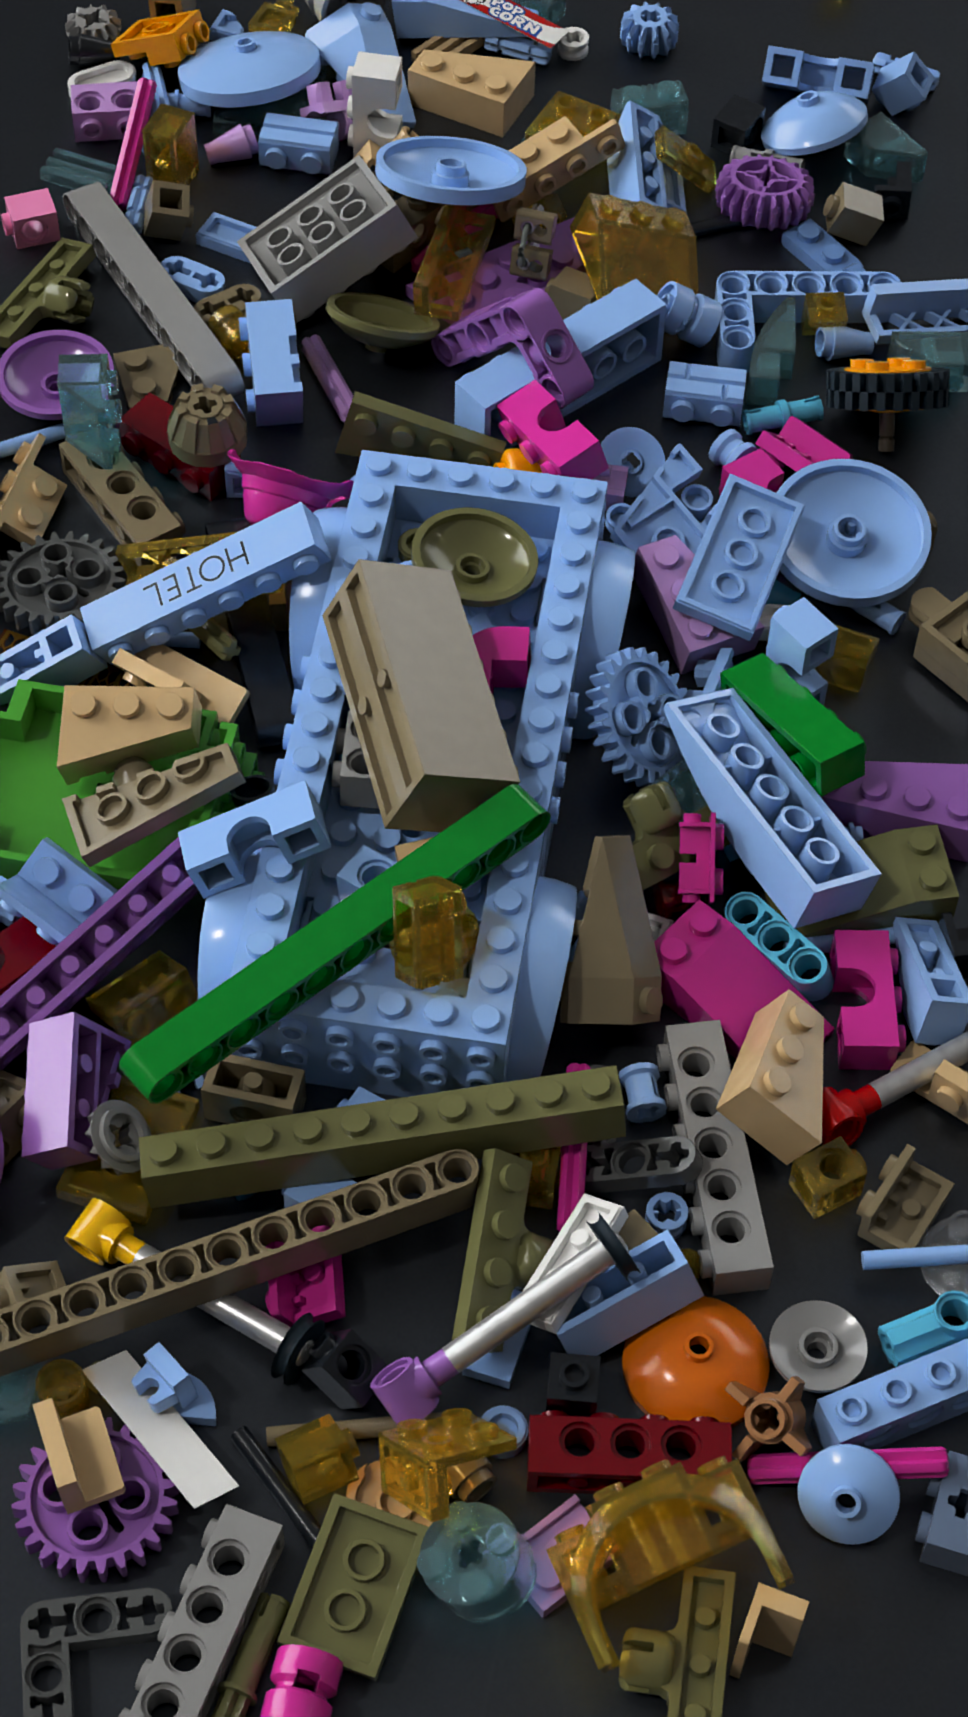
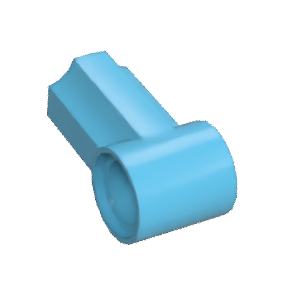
M955 1290L945 1292L938 1297L935 1304L879 1326L878 1336L881 1341L882 1350L889 1363H892L896 1368L967 1339L968 1294ZM954 1316L961 1319L964 1324L953 1326L946 1323L943 1318Z

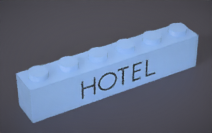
M299 502L81 607L80 610L91 650L110 665H113L112 661L119 648L134 655L151 646L162 645L169 641L172 636L187 629L200 627L208 619L222 612L236 610L244 602L262 593L274 592L282 584L298 576L314 573L319 566L332 561L319 518L307 506Z

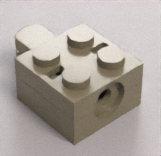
M933 587L919 589L912 595L907 616L908 620L919 628L913 657L968 702V591L951 602Z

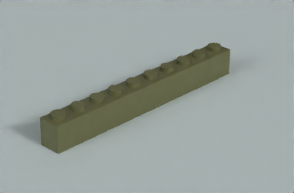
M617 1065L138 1138L141 1179L150 1208L152 1209L383 1174L453 1149L467 1150L476 1159H481L484 1150L493 1148L514 1154L626 1137V1125Z

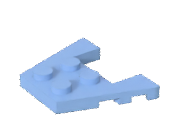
M681 443L674 447L667 460L659 467L650 483L639 494L611 533L610 539L614 543L634 550L635 555L638 547L676 535L696 554L705 533V528L674 494L699 478L703 470Z

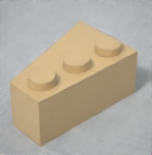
M424 49L408 69V93L411 104L428 112L504 137L534 97L536 62Z
M64 685L57 768L65 783L71 785L80 782L82 777L103 771L107 774L115 771L118 763L126 758L140 757L150 762L198 748L202 705L195 688Z
M790 989L757 1011L716 1107L718 1112L786 1165L822 1143L824 1016Z

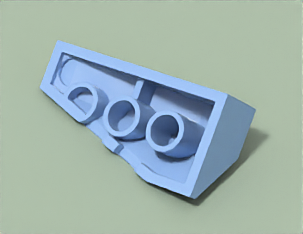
M371 2L363 4L347 3L308 29L305 37L313 41L318 47L321 65L329 64L337 72L335 78L337 81L346 80L348 67L355 65L358 51L399 56L392 27L380 5ZM402 69V89L396 110H381L390 114L403 115V126L414 128L416 120Z

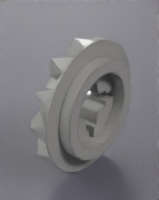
M90 4L89 8L77 7L75 13L67 14L65 30L68 37L78 36L79 32L113 41L121 32V19L118 18L116 10H107L105 5L93 7Z
M108 1100L98 1105L96 1110L87 1116L90 1127L84 1135L93 1142V1147L89 1153L98 1154L101 1157V1168H113L117 1176L126 1173L133 1174L139 1171L141 1168L138 1137L151 1136V1131L145 1118L135 1107L121 1100ZM120 1128L118 1141L122 1145L116 1148L114 1144L116 1137L112 1132Z

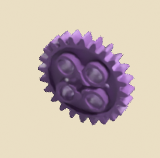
M107 1417L105 1424L126 1491L120 1496L106 1500L105 1503L110 1516L124 1528L122 1532L118 1533L111 1527L99 1504L67 1514L62 1501L54 1502L48 1499L57 1490L47 1453L40 1448H31L32 1457L36 1465L20 1464L19 1466L21 1476L27 1482L14 1483L12 1487L15 1497L20 1499V1501L11 1504L14 1517L21 1519L15 1524L19 1537H28L24 1543L29 1555L41 1550L38 1558L42 1568H47L57 1560V1571L60 1578H64L74 1567L77 1569L80 1583L86 1581L90 1570H97L99 1578L103 1583L107 1580L108 1569L114 1566L125 1577L127 1576L126 1561L133 1559L139 1565L145 1566L146 1560L143 1550L146 1547L158 1552L162 1550L160 1538L156 1533L172 1534L173 1532L172 1522L166 1516L179 1513L178 1502L171 1498L180 1494L178 1488L139 1440L133 1438L134 1434L126 1425L119 1432L114 1431L112 1417ZM130 1496H138L144 1499L143 1503L137 1508L127 1510L120 1507V1503ZM95 1526L102 1529L101 1533L92 1540L77 1538L80 1531L86 1527Z

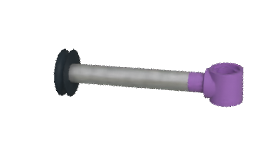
M600 1213L596 1223L587 1222L598 1240L423 1362L418 1356L414 1359L409 1356L403 1357L387 1365L373 1378L370 1384L371 1389L399 1428H407L418 1423L436 1408L439 1403V1396L442 1395L439 1388L441 1385L613 1265H616L627 1281L630 1272L638 1271L640 1273L629 1255L625 1241L617 1232L610 1228Z

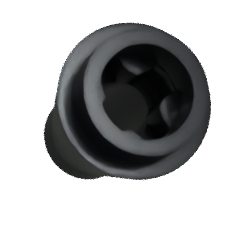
M79 32L78 36H69V65H77L78 69L120 60V57H114L111 48L112 41Z

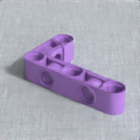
M533 288L519 295H512L481 308L458 320L431 339L435 356L447 367L461 362L465 363L474 356L479 358L497 351L510 342L516 344L531 369L534 379L556 399L559 409H563L594 387L593 375L550 296L540 288ZM545 342L550 346L551 355L546 350Z

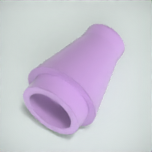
M238 124L213 141L204 144V149L211 166L217 163L253 159L252 155L259 153L258 142L250 124L245 126Z

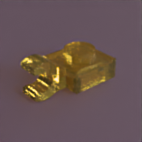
M277 0L275 4L264 2L248 22L249 32H290L296 24V16L299 12V7L293 5L295 0Z

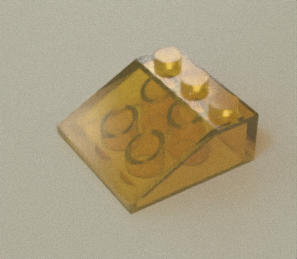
M588 193L570 225V230L597 300L611 293L615 288L622 287L634 279H638L655 295L671 280L692 289L694 294L699 293L696 235L686 211L675 207L666 208L651 205L644 201L635 202L620 199L613 195Z

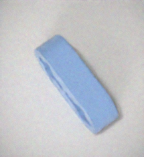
M171 256L161 262V265L190 301L197 303L203 298L225 290V277L216 269L182 256Z

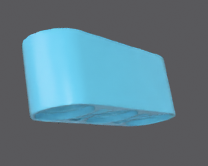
M740 892L728 900L724 910L726 919L734 924L808 1001L822 1000L829 995L833 989L834 979L827 958L818 947L796 928L794 929L787 920L758 895L752 892ZM746 915H757L755 920L750 923H739ZM780 941L788 942L784 949L770 951V948L775 943ZM809 969L820 970L819 974L812 979L801 978L803 973Z

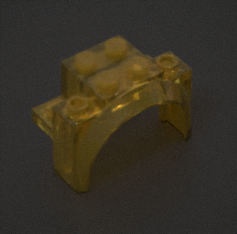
M725 1456L711 1460L697 1469L699 1475L688 1474L681 1462L672 1466L669 1460L655 1463L641 1471L640 1474L643 1480L635 1482L626 1488L623 1487L621 1482H618L596 1492L593 1495L596 1502L585 1507L590 1517L585 1528L583 1524L559 1533L554 1537L557 1545L546 1549L598 1670L601 1672H609L621 1665L603 1624L600 1613L601 1609L750 1538L755 1541L766 1560L779 1590L796 1582L738 1458L729 1463ZM705 1509L718 1513L721 1522L712 1526ZM609 1555L617 1572L610 1575L606 1568H604Z

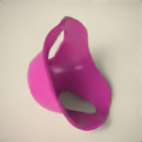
M230 449L227 453L232 463L242 474L244 514L250 525L299 502H302L314 512L318 509L332 507L337 502L350 499L354 481L347 480L342 483L311 479L289 469L263 462L242 460L238 456L236 449Z

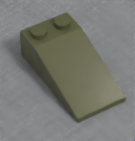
M938 825L895 829L856 841L882 873L862 909L796 929L805 937L834 934L835 930H870L893 927L895 917L935 920L938 924L941 913L951 912L954 918L959 893ZM765 892L767 904L787 920ZM784 941L778 942V946L783 947Z

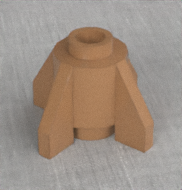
M792 1376L782 1390L776 1392L759 1393L737 1381L730 1382L724 1389L742 1406H747L744 1419L745 1426L750 1435H746L732 1453V1456L738 1462L746 1460L764 1444L785 1442L801 1457L806 1456L812 1449L804 1431L806 1411L801 1402L805 1382L800 1377ZM776 1410L778 1411L777 1419L780 1422L779 1424L775 1419Z

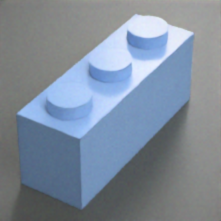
M668 1229L629 1251V1255L640 1273L638 1271L630 1272L627 1281L616 1265H613L586 1285L557 1332V1336L568 1354L598 1356L704 1296L689 1263Z

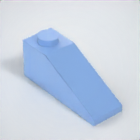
M71 614L0 654V705L10 703L18 679L58 686L77 685L108 667L107 662L91 650L84 623Z
M895 917L893 928L895 946L898 950V973L902 989L904 1018L915 1043L927 1046L942 1045L963 1034L968 1023V988L937 921Z

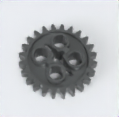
M69 531L65 539H59L58 534L52 532L48 541H44L39 535L35 536L36 544L33 546L26 542H21L22 552L9 550V561H0V612H4L6 622L15 620L17 630L24 629L29 625L31 635L33 636L39 633L41 629H46L71 614L84 623L80 610L81 607L126 586L128 583L122 556H116L114 546L105 548L104 541L101 538L90 543V537L87 533L79 540L74 539L73 531Z

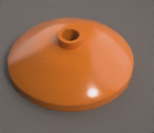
M703 1296L626 1339L623 1348V1378L633 1401L644 1414L663 1415L669 1420L690 1421L695 1417L709 1416L716 1418L719 1422H732V1427L745 1420L744 1414L747 1406H742L724 1389L730 1382L737 1381L759 1393H764L769 1378L768 1350L757 1327L740 1310L712 1297ZM702 1345L707 1352L696 1354L691 1351L690 1347Z

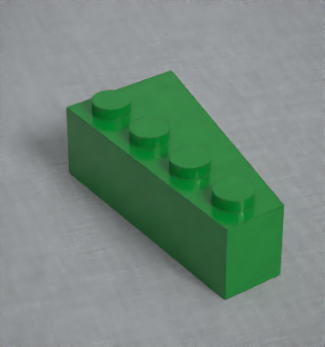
M761 653L720 672L721 690L735 689L820 796H824L865 775L867 748L862 736L858 732L849 729L840 721L833 710L827 709L816 700L808 688L802 687L791 678L783 666L777 665L768 656Z

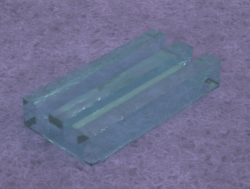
M56 147L53 151V157L49 156L46 160L47 167L42 166L39 170L40 179L73 190L97 181L103 185L110 195L117 165Z

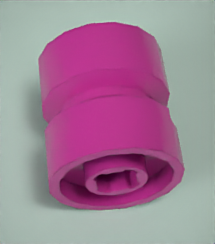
M295 1644L282 1645L277 1649L270 1676L271 1682L276 1688L266 1692L260 1717H331L333 1709L327 1700L337 1696L343 1671V1662L338 1657L318 1648Z

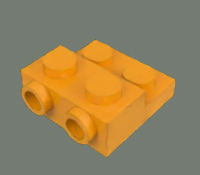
M200 9L137 20L111 43V48L115 58L129 56L130 60H136L147 56L150 66L164 64L165 68H173L179 66L187 55L195 54L200 43L208 42L210 33L208 25L203 20Z

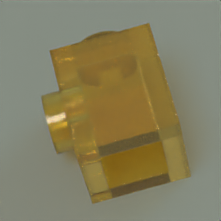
M330 1414L274 1439L285 1475L304 1505L359 1479L353 1460L360 1456L357 1443L349 1428L340 1430Z

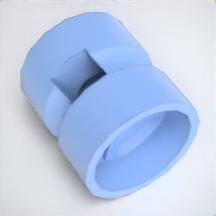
M675 281L667 282L657 294L667 304L664 332L670 335L677 334L679 339L696 347L705 346L715 334L722 315L720 302L700 293L694 294L692 289Z

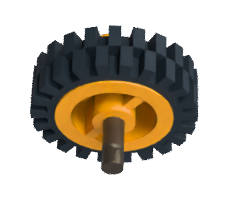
M908 357L887 358V361H874V359L866 358L850 359V367L827 369L826 406L834 409L879 413L880 438L878 451L893 452L895 413L948 407L950 370L926 366V360H911Z

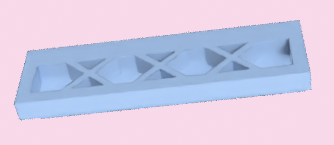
M968 278L871 284L861 313L875 343L890 344L967 339L968 325H958L948 320V318H959L968 323ZM924 320L934 325V327H923L913 321ZM880 322H889L899 327V329L884 330Z

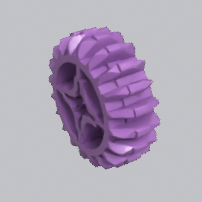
M760 154L756 157L744 155L742 160L732 159L731 164L723 165L722 171L719 172V178L716 180L715 187L716 206L721 208V214L730 216V221L742 222L743 227L750 225L756 227L757 230L759 228H768L770 231L773 228L779 227L785 230L788 225L797 226L799 221L807 219V215L814 203V178L808 175V170L799 168L798 163L787 162V158L777 159L773 155L762 157Z

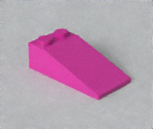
M700 899L654 941L662 974L661 992L663 1003L688 1023L720 1020L727 1053L737 1059L755 1013L790 989L814 1008L734 924ZM824 1018L825 1042L834 1033V1027Z

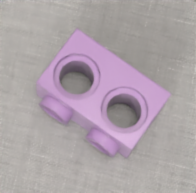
M138 81L71 85V107L75 142L124 139Z

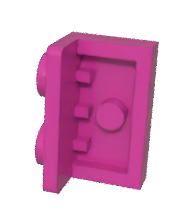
M794 416L789 417L779 435L763 430L755 443L764 449L766 454L781 469H784L787 465L796 472L820 461L853 459L852 454Z
M321 1225L313 1228L312 1230L315 1232H324L330 1229L331 1227ZM278 1241L271 1242L266 1247L275 1249L283 1246L284 1243ZM342 1254L268 1281L269 1290L265 1296L267 1309L272 1317L289 1327H292L306 1313L313 1315V1323L319 1320L327 1323L346 1317Z

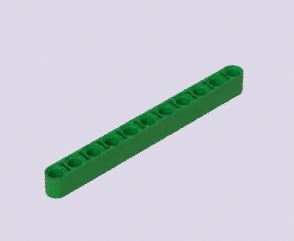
M511 784L139 1040L122 1056L119 1062V1069L151 1104H158L167 1100L532 843L546 830L551 819L550 813L520 785Z

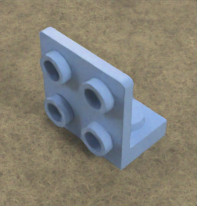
M46 837L41 840L19 873L0 883V905L13 916L18 918L24 916L37 926L36 932L39 936L53 945H58L118 890Z

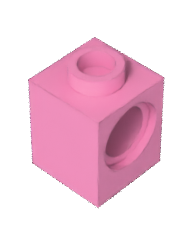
M48 188L4 197L7 212L1 214V221L5 235L13 236L17 250L61 239L57 211Z

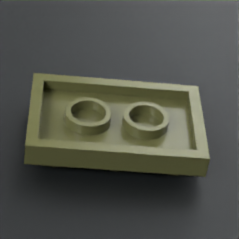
M334 1493L277 1640L279 1646L289 1644L305 1645L329 1652L343 1662L344 1670L377 1682L430 1538L431 1528Z

